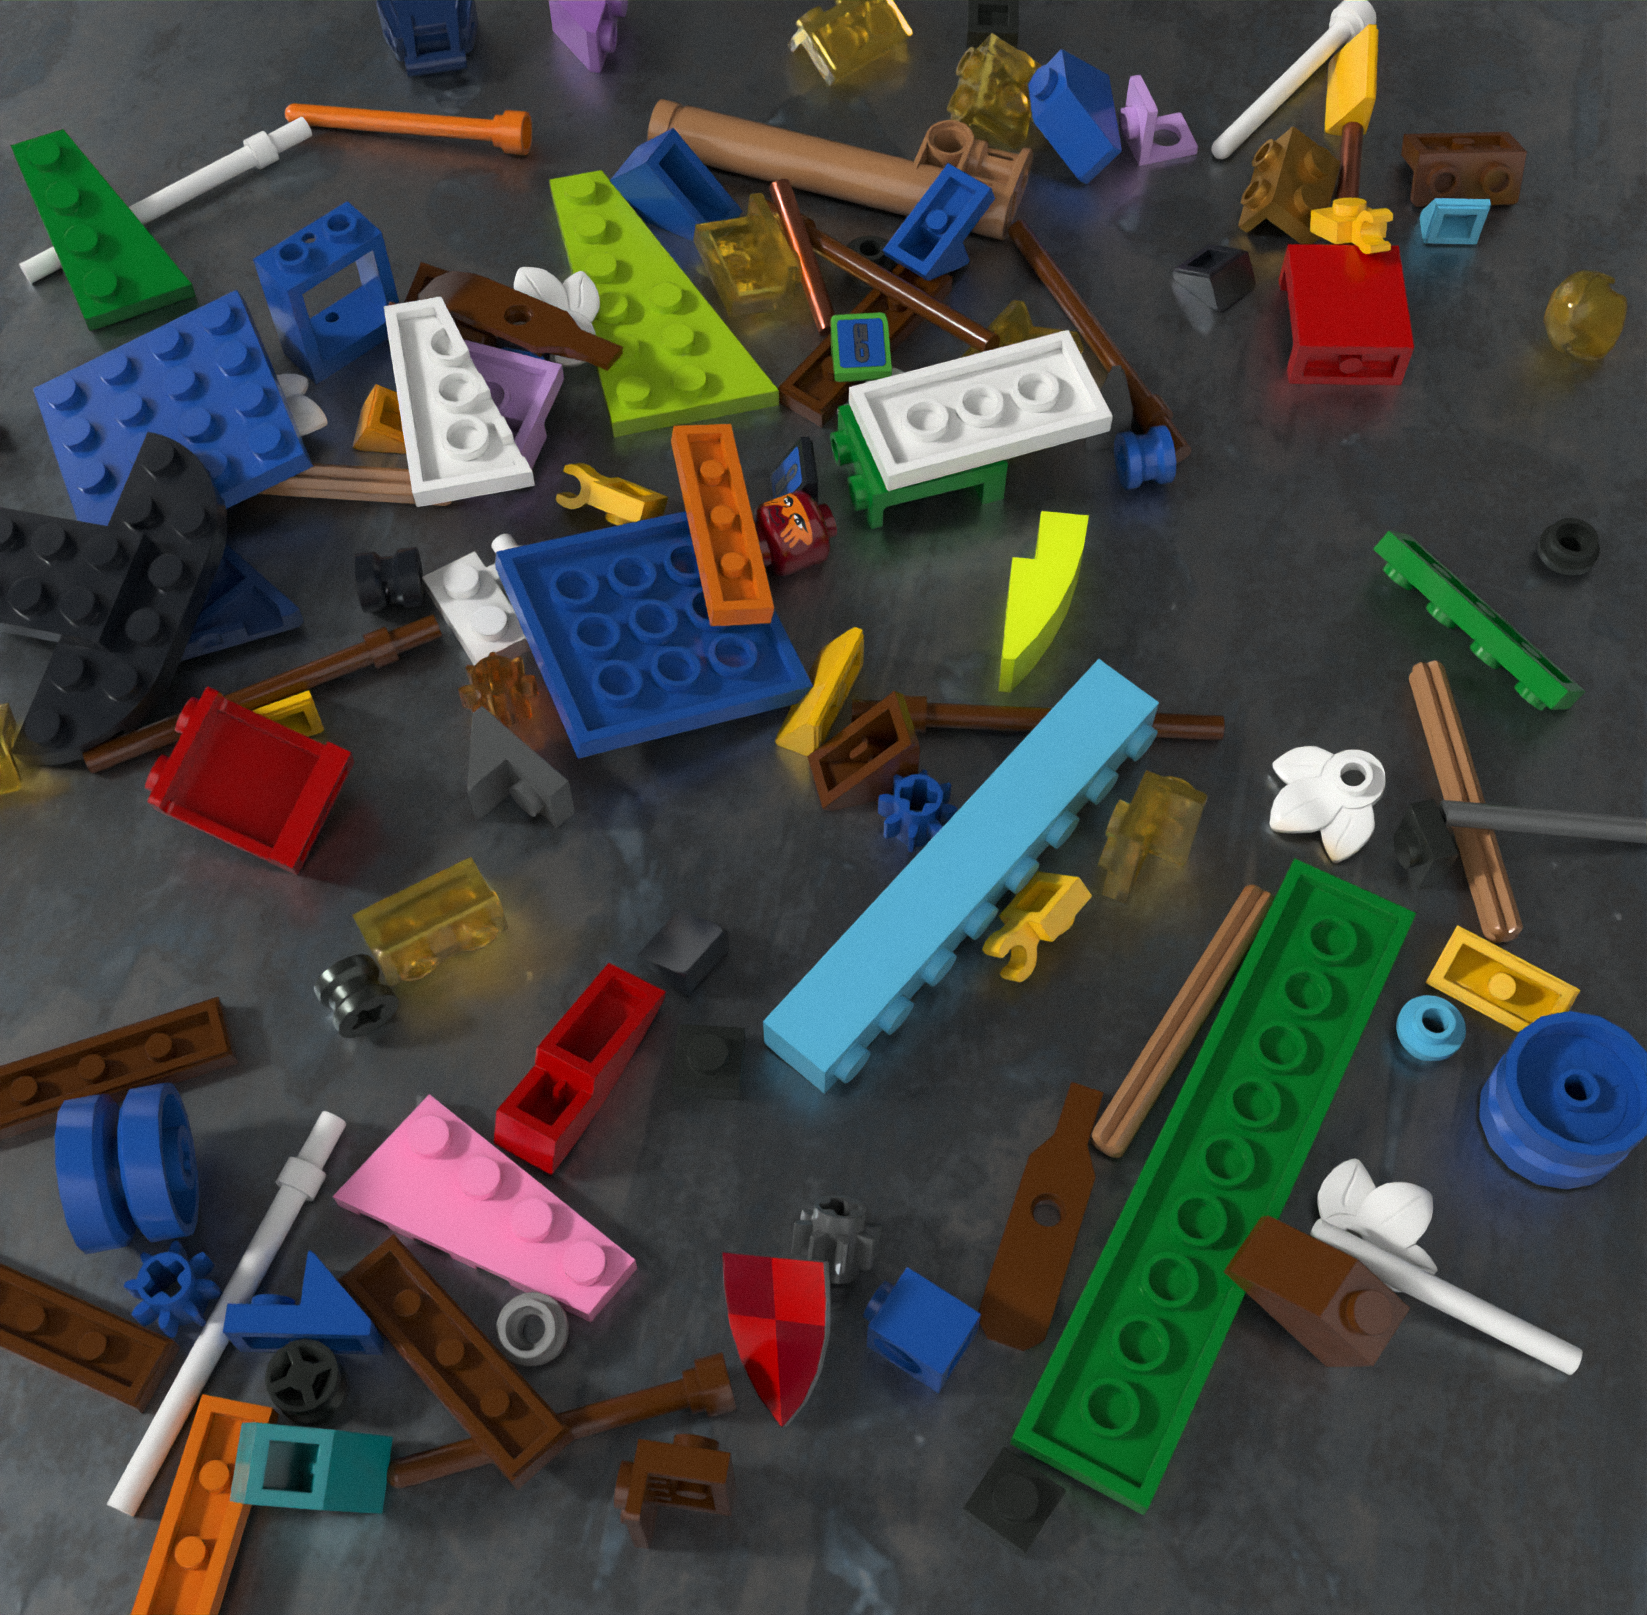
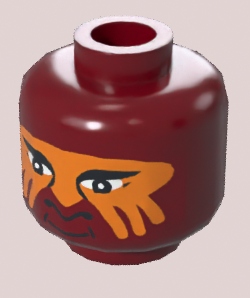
M799 490L761 503L753 510L752 515L765 568L768 567L775 575L780 577L787 576L827 560L830 553V538L837 536V526L834 516L826 503L818 505L807 492Z

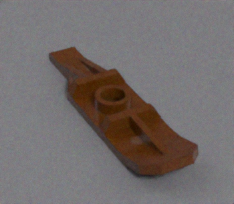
M450 271L435 277L418 294L419 300L442 297L451 317L470 324L479 332L484 334L489 332L524 347L537 357L548 353L585 361L608 371L623 354L622 346L580 329L567 311L478 274ZM517 322H526L525 324L514 325Z
M1071 1082L1055 1133L1028 1157L978 1310L981 1314L979 1323L988 1340L1024 1352L1046 1339L1096 1178L1088 1149V1141L1104 1094L1102 1091ZM1041 1205L1053 1206L1060 1215V1221L1051 1227L1043 1226L1035 1220L1034 1210Z

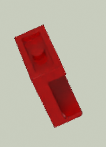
M1288 244L1279 276L1280 290L1288 292L1293 336V348L1287 365L1289 384L1401 385L1414 350L1399 245H1391L1390 251L1364 254L1357 245Z
M207 686L200 700L191 697L183 707L175 726V731L180 733L181 736L170 757L161 754L150 770L145 783V789L151 791L147 802L162 814L298 876L355 763L352 753L327 741L326 745L224 698L220 691Z

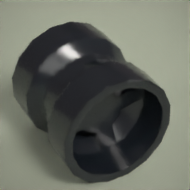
M417 547L400 548L391 556L381 557L375 551L355 554L356 585L360 605L364 613L383 611L388 604L400 603L405 608L425 606V587L422 580L423 569Z

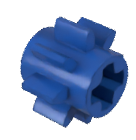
M922 769L919 774L910 775L905 778L898 774L894 775L893 795L882 794L878 798V814L887 817L884 821L883 836L885 839L896 836L902 843L907 845L908 852L912 853L916 847L927 845L940 831L942 826L958 811L957 807L948 804L952 785L949 782L939 785L936 780L928 776L925 769Z
M172 1241L168 1252L159 1253L154 1256L143 1252L140 1255L143 1265L138 1272L137 1279L124 1282V1288L133 1297L143 1300L134 1308L131 1315L143 1327L152 1324L159 1317V1327L168 1338L176 1336L179 1326L188 1325L193 1322L202 1327L205 1326L206 1318L203 1313L208 1306L209 1299H217L222 1295L221 1289L214 1281L203 1279L211 1273L215 1266L204 1252H201L188 1261L187 1251L178 1241ZM177 1281L182 1288L176 1295L170 1298L165 1290Z

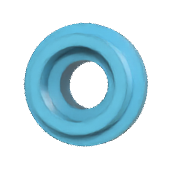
M1423 995L1411 999L1403 1006L1397 1017L1396 1031L1403 1048L1411 1056L1423 1061H1440L1451 1057L1459 1050L1466 1036V1025L1460 1011L1452 1003L1437 996ZM1427 1018L1435 1021L1442 1027L1443 1032L1434 1033L1427 1030L1422 1023V1019Z

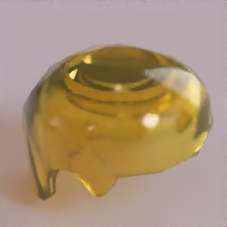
M1583 269L1568 275L1551 293L1543 322L1549 342L1554 349L1567 356L1587 362L1602 360L1611 351L1623 330L1628 307L1627 298L1609 286V284L1615 283V278L1596 270Z

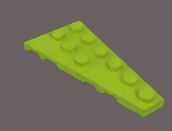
M602 170L549 179L551 195L571 273L573 275L579 271L585 272L593 281L599 293L600 309L592 322L596 336L623 347V354L608 371L596 366L614 438L779 406V390Z

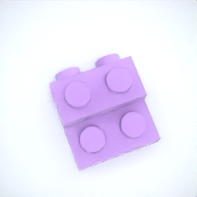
M464 340L469 349L470 357L490 389L491 397L501 416H504L522 457L526 458L532 470L547 438L544 422L565 379L562 364Z

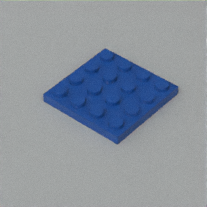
M238 290L230 292L33 388L77 521L108 526L147 432L171 438L190 450L211 473L210 475L216 484L219 495L225 501L226 509L313 467L251 312Z
M686 511L496 551L495 568L578 759L794 705L813 687L775 609L771 623L710 626Z

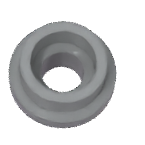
M538 1292L523 1293L511 1299L501 1310L496 1324V1337L502 1352L511 1361L523 1366H539L553 1360L564 1348L569 1334L568 1318L561 1304L553 1297ZM537 1315L544 1321L545 1333L540 1341L532 1344L525 1338L523 1328L525 1322L530 1317Z

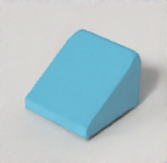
M1435 198L1422 210L1419 218L1423 243L1477 244L1491 207L1490 199Z

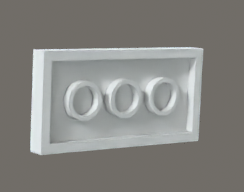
M1069 330L849 387L850 407L888 491L1109 432L1113 417Z

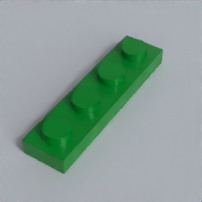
M1388 531L1373 548L1374 551L1387 561L1383 571L1394 582L1409 591L1416 587L1430 600L1426 605L1427 611L1447 628L1454 630L1458 625L1474 640L1469 646L1471 651L1488 666L1496 670L1501 666L1507 669L1519 680L1514 686L1515 690L1532 706L1542 711L1547 706L1551 710H1569L1586 692L1412 536L1405 533Z

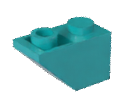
M243 1422L229 1501L250 1505L382 1514L393 1436Z

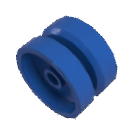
M1573 1011L1541 1016L1517 1034L1506 1053L1493 1068L1481 1090L1479 1119L1489 1146L1509 1169L1537 1185L1568 1190L1596 1184L1615 1170L1625 1160L1629 1152L1637 1147L1647 1136V1052L1628 1031L1600 1016Z
M161 1083L129 1089L121 1108L109 1094L64 1100L57 1115L55 1165L59 1195L66 1223L76 1246L85 1255L123 1248L130 1245L137 1228L150 1243L194 1234L199 1211L198 1168L188 1115L180 1093L173 1083Z

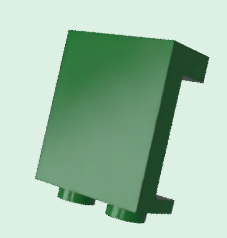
M850 404L838 406V431L831 432L830 434L832 452L839 467L847 466L850 474L847 477V487L852 506L855 511H864L870 529L883 527V510L888 506L971 486L975 487L982 505L1004 499L1008 468L1006 459L888 491Z

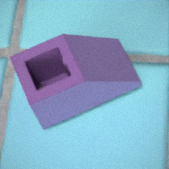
M549 0L553 32L590 72L601 73L607 52L613 53L615 51L618 17L624 18L626 16L628 0Z

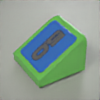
M885 313L838 314L832 316L831 354L835 381H869L892 376L889 328Z

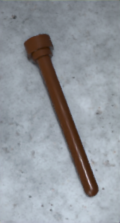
M723 1352L694 1359L695 1367L683 1370L682 1379L557 1413V1415L571 1429L574 1440L686 1408H691L692 1414L707 1411L708 1418L735 1411L737 1407ZM472 1438L394 1459L388 1466L387 1482L392 1487L400 1489L493 1462Z

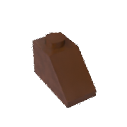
M1262 1216L1224 1270L1227 1276L1326 1367L1374 1366L1410 1310V1307L1358 1259L1271 1216Z

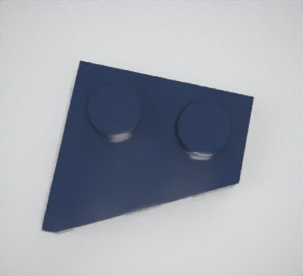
M225 544L220 565L181 661L298 628L304 623L301 611L231 547Z

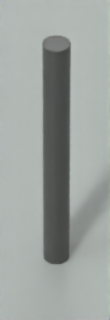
M1442 800L1438 807L1446 826L1647 844V818Z

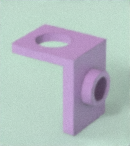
M1141 74L1130 76L1126 104L1119 111V126L1121 134L1127 140L1138 165L1142 166L1197 154L1198 145L1182 113L1157 117L1158 108ZM1158 130L1172 131L1178 135L1180 141L1172 146L1158 145L1153 142L1154 132Z

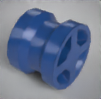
M1165 425L1153 426L1146 434L1136 435L1132 431L1118 432L1114 440L1115 465L1120 483L1125 490L1137 489L1143 481L1154 480L1158 484L1173 482L1176 475V455L1173 439Z

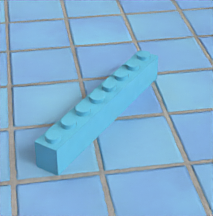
M1098 659L763 1021L764 1044L824 1094L838 1079L844 1084L851 1081L865 1065L871 1054L866 1049L882 1030L890 1035L901 1026L914 1007V1003L910 1000L925 982L934 987L944 978L957 958L953 951L968 935L973 940H976L987 930L998 913V908L994 905L1008 890H1011L1014 894L1019 893L1036 873L1039 867V862L1036 861L1037 857L1049 844L1058 849L1073 833L1080 820L1076 814L1089 800L1095 805L1099 804L1111 791L1119 777V774L1115 771L1126 758L1129 757L1133 761H1137L1148 750L1158 733L1152 725L1159 702Z

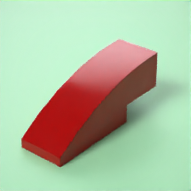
M608 963L536 1047L535 1065L496 1110L494 1144L552 1175L577 1143L621 1077L659 1011L666 991Z

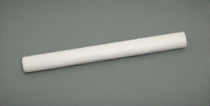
M1321 1218L1314 1224L1309 1236L1358 1259L1382 1282L1568 1375H1572L1579 1367L1583 1354L1581 1348Z

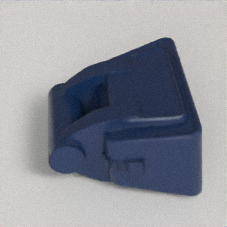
M475 0L376 1L384 39L396 59L400 62H405L408 77L468 69L465 53L471 52L474 48L479 24Z

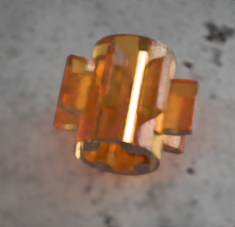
M490 652L488 657L480 660L475 666L468 664L465 667L470 685L458 688L463 708H472L473 714L483 706L508 729L509 726L517 723L522 717L528 719L532 717L528 699L538 696L539 692L535 675H525L522 657L517 656L511 660L507 657L496 655L495 652Z

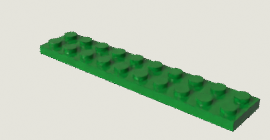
M1293 859L1010 1441L1011 1445L1134 1511L1145 1515L1246 1293L1224 1273V1270L1262 1216H1271L1279 1220L1415 918L1416 912L1298 859Z

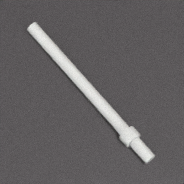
M299 117L269 134L261 131L243 141L244 147L129 206V209L144 225L255 166L261 170L278 161L279 153L310 138L312 131L303 117ZM54 247L19 264L31 284L62 268Z
M322 1111L298 1157L291 1156L288 1158L275 1182L280 1187L276 1197L106 1505L131 1517H134L229 1342V1339L223 1333L227 1303L249 1304L305 1200H314L327 1176L322 1169L347 1125L340 1117Z

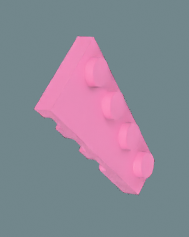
M430 1094L333 1195L337 1205L357 1215L362 1213L386 1224L390 1230L413 1241L416 1239L449 1253L454 1260L474 1269L479 1267L509 1281L511 1286L526 1293L538 1292L549 1295L557 1300L565 1311L589 1322L595 1319L637 1270L636 1260Z

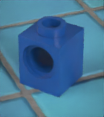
M907 1267L895 1286L885 1280L869 1301L863 1314V1318L870 1322L867 1328L866 1346L939 1394L977 1335L981 1314Z

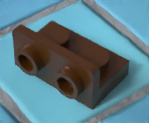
M1509 132L1404 134L1401 156L1414 171L1410 196L1414 206H1427L1435 198L1490 199L1491 205H1513L1519 200L1527 151Z

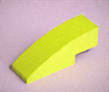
M1041 511L1035 559L1012 557L998 691L1011 693L1032 671L1053 642L1064 621L1078 583L1089 515Z

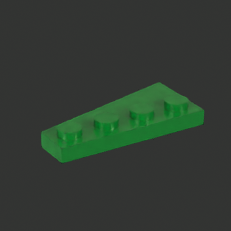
M64 129L10 145L89 331L196 296L192 283Z

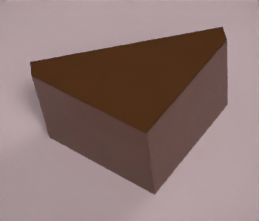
M893 691L807 756L823 809L835 811L878 801L879 795H893L894 775L898 774L905 778L918 774L920 745L903 694Z

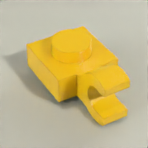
M1339 198L1333 201V207L1311 210L1310 232L1336 245L1353 243L1364 254L1386 252L1391 250V243L1383 238H1386L1387 222L1393 221V213L1388 208L1372 209L1367 206V201L1361 198Z
M573 463L564 466L563 472L575 476L581 484L578 496L571 492L557 494L555 500L564 508L578 509L589 505L605 511V519L617 526L660 517L664 514L668 496L620 477H606L585 463Z
M1037 871L1029 883L1001 912L999 917L1005 925L987 938L982 948L983 952L989 956L1003 958L1011 950L1010 961L999 974L1006 980L1024 981L1032 974L1036 966L1038 942L1040 940L1053 942L1059 935L1066 932L1074 923L1076 914L1092 895L1080 877Z

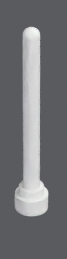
M1343 0L1331 13L1329 29L1213 142L1211 151L1214 157L1217 159L1228 158L1342 44L1349 43L1367 25H1375L1377 18L1373 6L1367 0Z

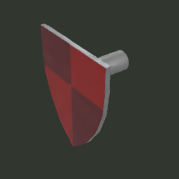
M731 1251L722 1252L724 1289L729 1324L741 1362L760 1399L782 1428L786 1427L808 1402L822 1372L830 1338L831 1310L844 1305L846 1300L845 1288L842 1284L830 1283L829 1261Z

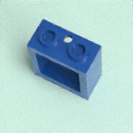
M348 201L253 259L283 353L316 385L388 339L384 306H388L389 302L400 304L383 234ZM308 239H316L314 242L305 243ZM356 261L362 286L309 318L302 294Z

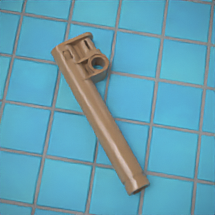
M660 99L655 105L648 128V141L674 128L705 166L772 183L780 179H788L792 188L907 217L947 163L992 188L995 200L972 229L971 233L1002 241L1008 234V229L1013 222L1026 189L1033 158V150L1027 147L1022 148L1020 154L991 148L988 141L974 138L972 130L966 124L956 120L939 121L932 125L927 131L914 161L690 105L684 107L681 103L666 99Z

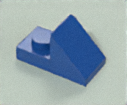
M947 163L884 247L883 252L885 256L927 281L966 266L970 259L963 241L995 200L992 188Z
M309 1250L307 1254L300 1305H296V1301L290 1297L276 1294L253 1296L251 1304L227 1303L223 1333L239 1352L276 1353L277 1350L289 1342L309 1339L321 1342L330 1348L333 1354L383 1355L384 1340L372 1321L312 1250Z

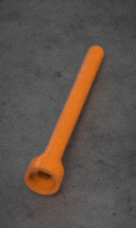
M292 103L285 109V118L289 123L299 117H303L309 126L492 141L494 147L502 148L505 154L527 155L532 143V120L528 111L505 110L503 115L496 114L492 120Z

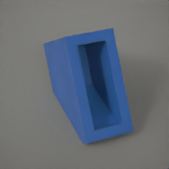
M1061 49L1046 65L1037 69L1028 83L1033 122L1077 179L1088 184L1122 152L1111 82L1108 74Z
M674 128L637 146L610 179V182L645 222L707 248L717 246L743 212Z

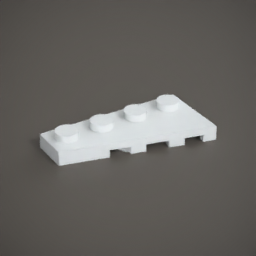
M442 297L384 306L412 494L416 506L422 507L536 486L533 472L526 458L522 457L504 416H501L482 374L478 372L474 365L469 349Z

